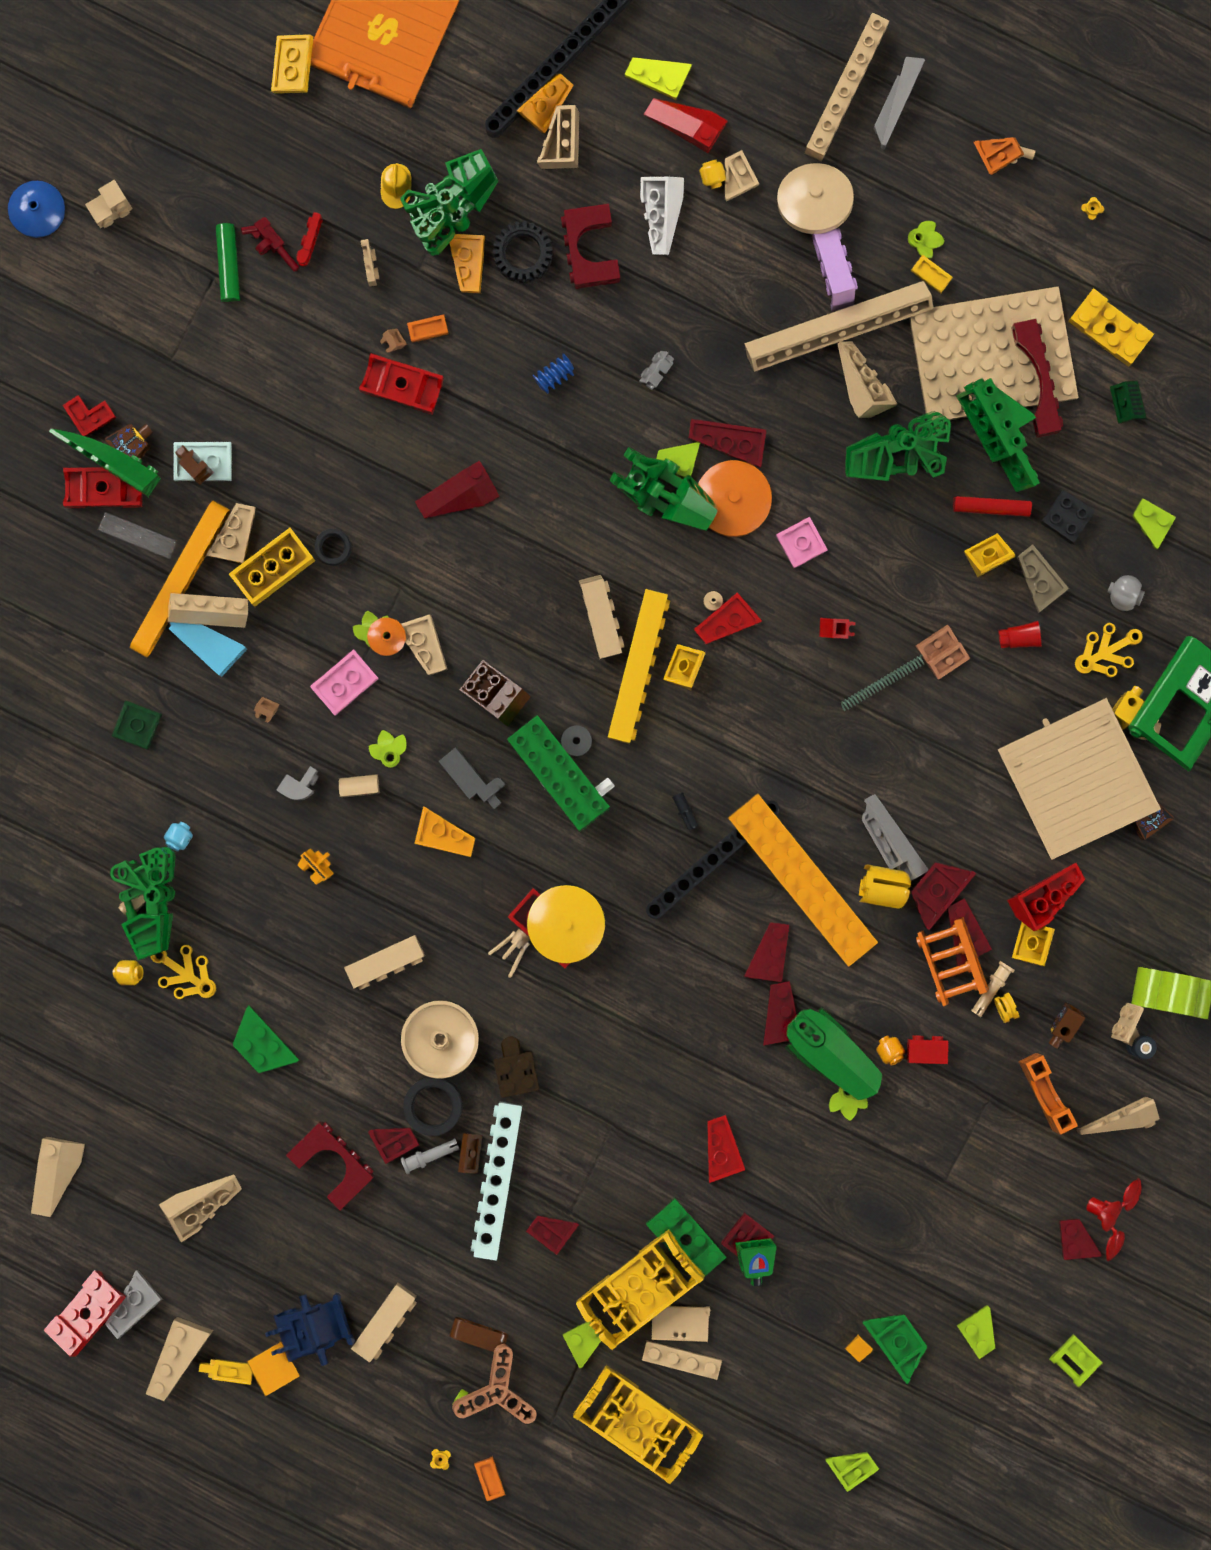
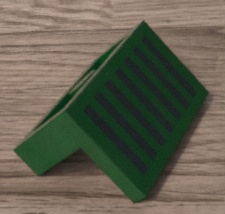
M1125 381L1110 386L1118 424L1134 419L1146 418L1138 381Z

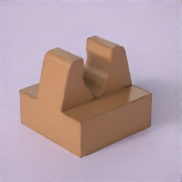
M398 329L387 330L383 333V338L380 341L381 344H389L386 352H393L407 345Z
M262 697L254 709L256 711V718L263 714L267 717L265 722L268 723L278 711L280 704Z

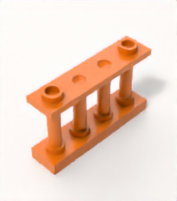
M964 917L956 919L952 928L928 936L925 935L923 930L918 932V937H916L919 948H923L937 988V992H935L939 1003L942 1002L943 1006L949 1004L948 998L974 989L975 991L978 990L979 994L989 991ZM952 935H959L961 940L959 946L932 954L928 943ZM959 953L966 954L968 960L965 962L966 964L938 972L935 961ZM967 971L969 973L972 972L974 977L972 982L945 991L942 979Z

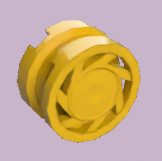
M1010 993L1004 994L1001 998H994L996 1008L1004 1023L1009 1022L1011 1018L1016 1019L1019 1017V1013L1016 1011L1017 1007Z

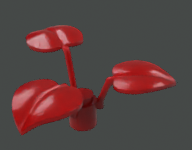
M1138 1177L1125 1190L1122 1203L1120 1201L1109 1202L1107 1200L1103 1202L1092 1197L1087 1204V1211L1098 1216L1097 1219L1101 1220L1103 1230L1106 1232L1109 1230L1113 1231V1236L1109 1238L1106 1248V1261L1108 1262L1120 1252L1124 1244V1232H1118L1114 1225L1122 1207H1125L1126 1211H1130L1137 1204L1141 1195V1180Z

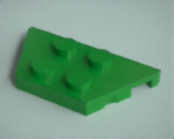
M249 1005L246 1008L233 1042V1046L258 1073L298 1062L300 1059Z
M904 1314L864 1320L862 1323L905 1383L908 1384L915 1368H917L920 1362V1358L927 1349V1345Z

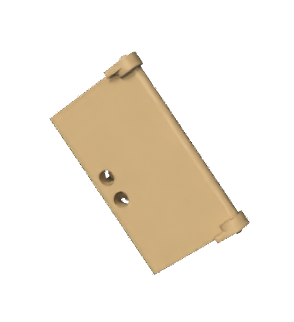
M668 1306L652 1318V1340L708 1342L710 1306Z

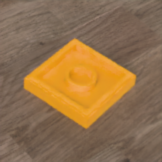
M282 1342L277 1343L247 1361L264 1396L269 1395L299 1377L293 1362H288L285 1352L273 1356L271 1354L273 1350L284 1347Z

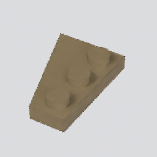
M1033 544L1017 556L1038 613L1069 589Z

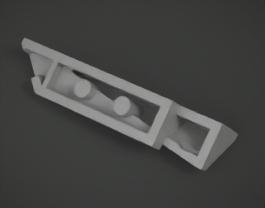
M905 58L901 75L897 76L875 123L874 130L878 135L883 150H885L925 62L923 58Z
M875 794L866 798L864 801L866 802V811L862 815V821L890 869L897 867V870L905 871L909 874L911 881L926 873L928 868Z

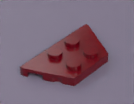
M935 862L910 891L927 930L932 928L976 875L974 871Z

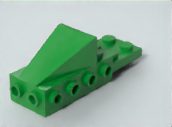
M980 378L964 386L965 390L956 395L991 462L999 460L1015 492L1039 484L1038 475L1032 469L1028 456L1022 450L1028 445L1025 441V436L1019 430L1020 427L1035 419V415L997 388L992 378L987 380Z

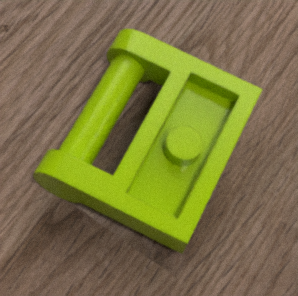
M1074 1334L1049 1359L1069 1375L1077 1387L1081 1386L1103 1363ZM1066 1354L1084 1372L1079 1375L1062 1359L1063 1355Z

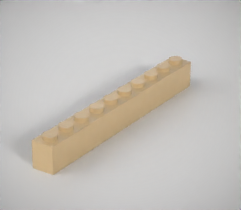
M922 281L744 343L748 360L755 372L933 309L932 295L925 282Z

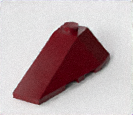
M479 460L415 501L425 519L470 508L483 507L500 496Z

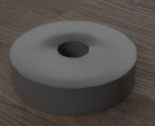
M575 725L564 731L561 737V744L569 755L582 756L589 751L592 738L586 728ZM576 737L580 739V743L577 745L573 743V739Z

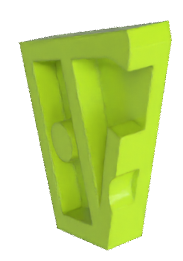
M696 442L659 450L656 459L665 460L667 458L678 464L680 468L676 475L679 477L691 476L700 443Z
M585 1322L563 1334L579 1368L584 1366L601 1342L599 1333L596 1334L595 1330L590 1327L589 1324L591 1322Z
M868 1452L825 1459L847 1492L879 1470Z

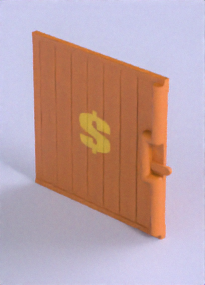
M331 0L313 39L310 66L348 81V89L350 90L357 85L411 109L460 0Z

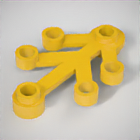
M1112 623L1105 624L1098 653L1092 656L1094 643L1098 641L1099 636L1096 632H1090L1086 636L1087 643L1083 655L1078 656L1075 660V668L1078 672L1084 674L1093 670L1103 673L1107 677H1114L1117 674L1115 666L1105 667L1095 662L1103 659L1120 664L1124 668L1132 667L1134 664L1132 657L1127 656L1124 658L1112 653L1129 644L1136 645L1140 643L1143 638L1141 631L1132 629L1126 634L1124 639L1108 647L1111 634L1115 632V625ZM1106 626H1111L1112 632H1107ZM1133 633H1136L1138 635L1137 640H1134L1132 638ZM1091 634L1095 636V641L1089 639ZM1125 659L1130 660L1131 664L1129 666L1125 665ZM1083 660L1088 662L1087 667L1082 666ZM1109 668H1112L1114 670L1113 675H1110L1108 673Z
M183 945L180 948L185 968L169 958L166 951L161 952L163 954L161 959H158L156 954L151 956L153 962L164 963L180 975L169 978L166 976L161 977L158 980V985L161 988H167L169 985L190 981L196 987L187 989L182 987L176 988L174 990L175 998L183 999L185 996L199 994L203 998L212 997L216 992V985L208 977V959L206 956H199L196 959V964L200 969L201 979L194 975L191 959L193 950L190 945ZM184 947L189 948L190 951L188 954H184ZM200 958L205 959L204 965L199 964ZM162 979L167 980L166 986L161 984ZM205 985L210 986V990L208 992H205L203 989ZM178 990L183 991L182 997L177 996Z

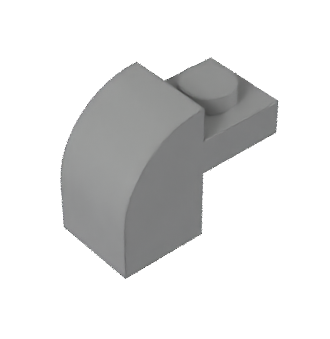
M310 766L300 782L287 774L277 788V791L293 800L307 799L314 793L308 787L316 783L319 771Z

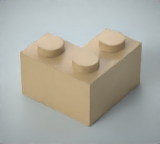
M115 180L99 188L98 190L101 195L85 204L100 228L112 225L115 219L127 216L130 210L133 209Z

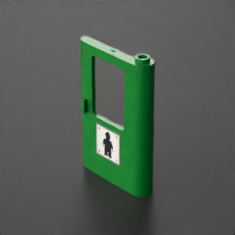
M1186 636L1128 726L1132 736L1136 738L1145 737L1189 772L1211 738V650L1192 636ZM1177 690L1182 691L1206 711L1203 719L1182 751H1179L1154 731L1155 724Z

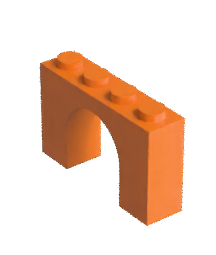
M1034 1053L1018 1061L1052 1131L1061 1135L1077 1127L1078 1125L1070 1109L1061 1102L1051 1083L1049 1074L1052 1072L1044 1056Z

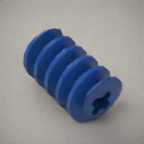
M564 353L562 354L563 360L556 358L557 365L550 362L551 369L545 366L543 367L544 373L537 371L538 378L532 375L541 390L547 394L549 393V386L552 389H556L555 382L559 385L562 384L560 378L567 381V374H570L572 377L574 376V367Z

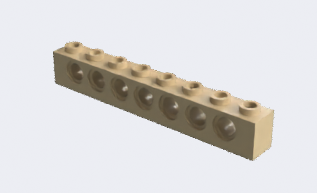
M871 14L812 134L805 154L822 162L887 29L889 20L877 14Z

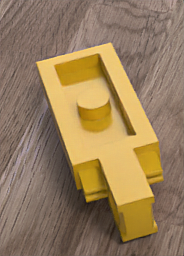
M211 1359L210 1363L201 1362L199 1365V1372L209 1373L208 1377L212 1378V1380L252 1384L253 1373L247 1363Z

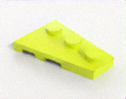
M632 58L625 72V77L676 100L692 64Z

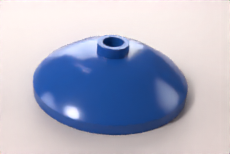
M30 181L22 184L12 193L8 203V215L11 223L20 233L34 238L45 237L56 231L63 222L65 203L60 192L51 184L43 181ZM33 203H37L35 208H31Z

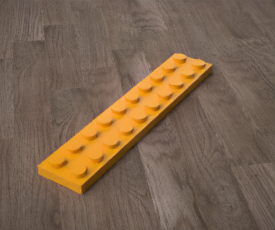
M756 794L728 817L730 822L848 967L878 943L759 794Z

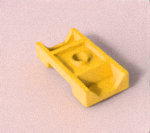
M1093 288L1068 322L1129 367L1154 334L1140 323L1136 324L1107 302L1108 299ZM1112 324L1115 327V332L1108 333L1105 326Z

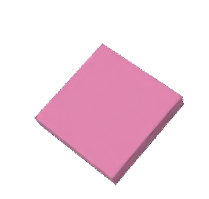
M810 517L776 534L794 569L828 551Z

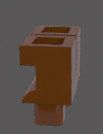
M182 445L175 452L181 459L178 463L199 485L214 473L203 460L200 462L199 456L193 449L188 451Z

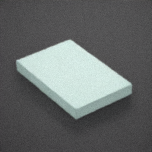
M174 442V481H195L178 463L181 459L175 452L182 445L188 451L193 449L199 456L200 462L203 460L214 472L205 481H232L231 442Z

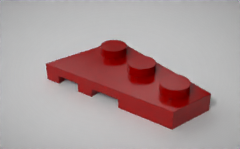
M737 592L699 624L694 631L705 644H709L761 623L762 620Z
M726 1115L707 1121L709 1183L744 1171L745 1167Z

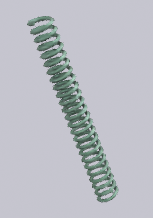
M920 654V657L917 656L913 661L910 660V663L907 662V665L900 666V669L897 668V671L890 672V674L884 676V679L877 680V682L871 684V687L867 686L864 690L861 689V692L854 693V696L851 695V698L848 697V700L841 701L843 710H846L844 705L849 710L847 703L851 708L853 707L851 702L856 706L853 698L859 704L857 697L862 702L860 695L864 700H866L864 694L869 698L867 692L872 696L870 689L875 694L873 687L877 692H879L877 686L882 690L880 684L885 688L883 681L889 686L886 679L891 685L890 678L895 683L893 676L898 681L896 673L902 679L899 671L905 677L902 669L907 675L906 668L911 673L909 665L915 671L912 663L918 669L915 661L920 667L919 660L925 665L921 657L922 655Z

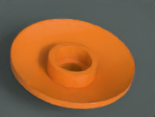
M380 618L370 626L367 639L369 646L374 652L383 656H390L402 649L406 640V634L403 626L397 620ZM386 632L389 633L390 638L385 639L383 637V634Z

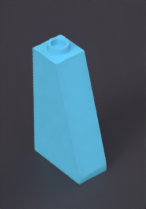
M170 622L169 630L221 677L247 650L242 644L202 624Z

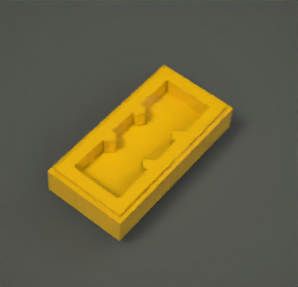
M924 255L920 257L911 269L912 273L940 294L953 278Z

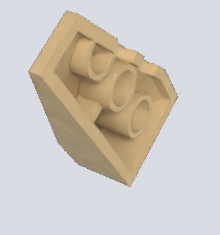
M840 341L838 348L849 399L858 418H871L895 407L897 402L886 384L882 385L876 378L877 372L871 370L865 364L866 358L852 341Z
M51 1137L42 1139L33 1195L32 1214L51 1217L82 1162L85 1144Z
M231 1175L175 1194L159 1204L180 1242H183L202 1228V1224L208 1218L212 1219L216 1215L214 1212L221 1205H226L242 1188L235 1175Z

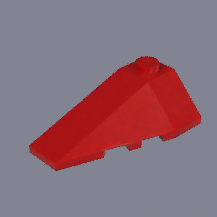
M1074 863L1025 889L1007 901L1016 918L1033 931H1037L1054 919L1056 913L1063 908L1064 903L1076 892L1085 878L1077 863Z

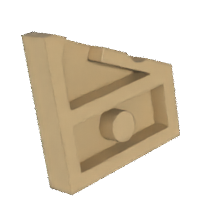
M742 150L725 158V200L727 202L759 186V182Z
M368 239L361 240L369 286H376L379 272L378 268H374L373 261L377 260L375 249H371Z

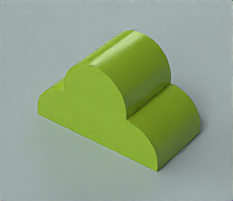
M1138 967L1131 1004L1208 1019L1211 1005V980Z

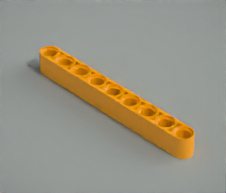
M214 500L209 504L132 640L130 649L146 658L151 654L168 624L170 593L185 594L208 550L211 548L229 516L230 509Z

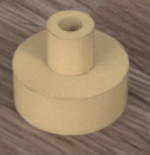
M711 591L704 597V606L710 611H716L722 606L723 598L718 592Z

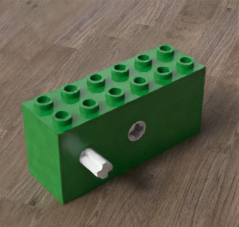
M538 715L507 738L512 748L579 833L610 809V806L602 796L615 787L611 780L606 778L594 787Z

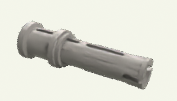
M454 1138L423 1153L417 1151L415 1155L406 1159L401 1158L406 1174H410V1171L419 1167L424 1168L428 1162L460 1150L458 1145L450 1147L457 1144L456 1139Z

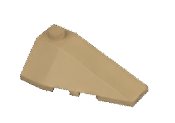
M1144 1097L1077 1129V1132L1083 1135L1152 1127L1156 1124L1155 1121L1159 1120L1154 1099Z

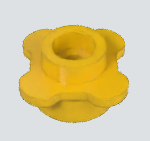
M1092 197L1087 204L1082 205L1081 210L1087 213L1090 220H1094L1096 215L1104 212V207L1097 198Z
M434 1449L430 1466L434 1469H448V1459L451 1453L448 1450L439 1451Z

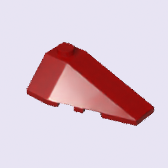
M653 98L644 113V116L706 153L710 152L728 122L709 110Z

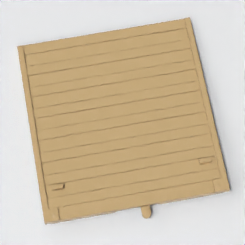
M1107 698L1052 724L1045 718L1043 719L1044 728L998 749L1051 860L1161 810Z

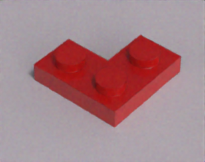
M78 395L62 405L81 435L85 437L116 418L106 401L88 410Z

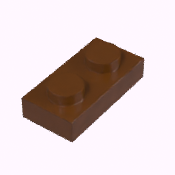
M463 1133L458 1172L478 1174L482 1135Z

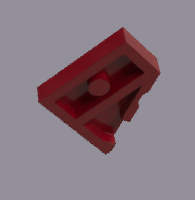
M537 1216L525 1232L557 1255L579 1224Z

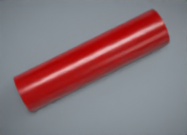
M961 496L953 498V512L1030 517L1032 510L1031 501Z

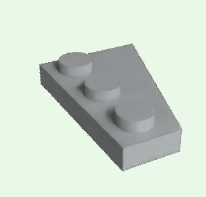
M139 1270L135 1271L131 1282L124 1290L126 1298L105 1323L117 1339H120L162 1300Z

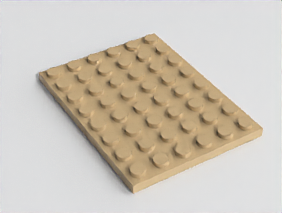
M1059 286L933 307L932 310L909 317L926 413L936 411L949 420L966 418L967 415L956 395L965 390L964 386L980 378L984 380L992 378L997 388L1025 408L1038 406L1040 388L1035 368L1028 357L1015 346L1011 329L1014 323L1037 319V323H1040L1042 327V335L1040 336L1041 341L1045 342L1046 353L1044 354L1046 361H1049L1051 367L1049 376L1050 379H1053L1055 390H1053L1054 398L1057 397L1058 402L1078 399Z

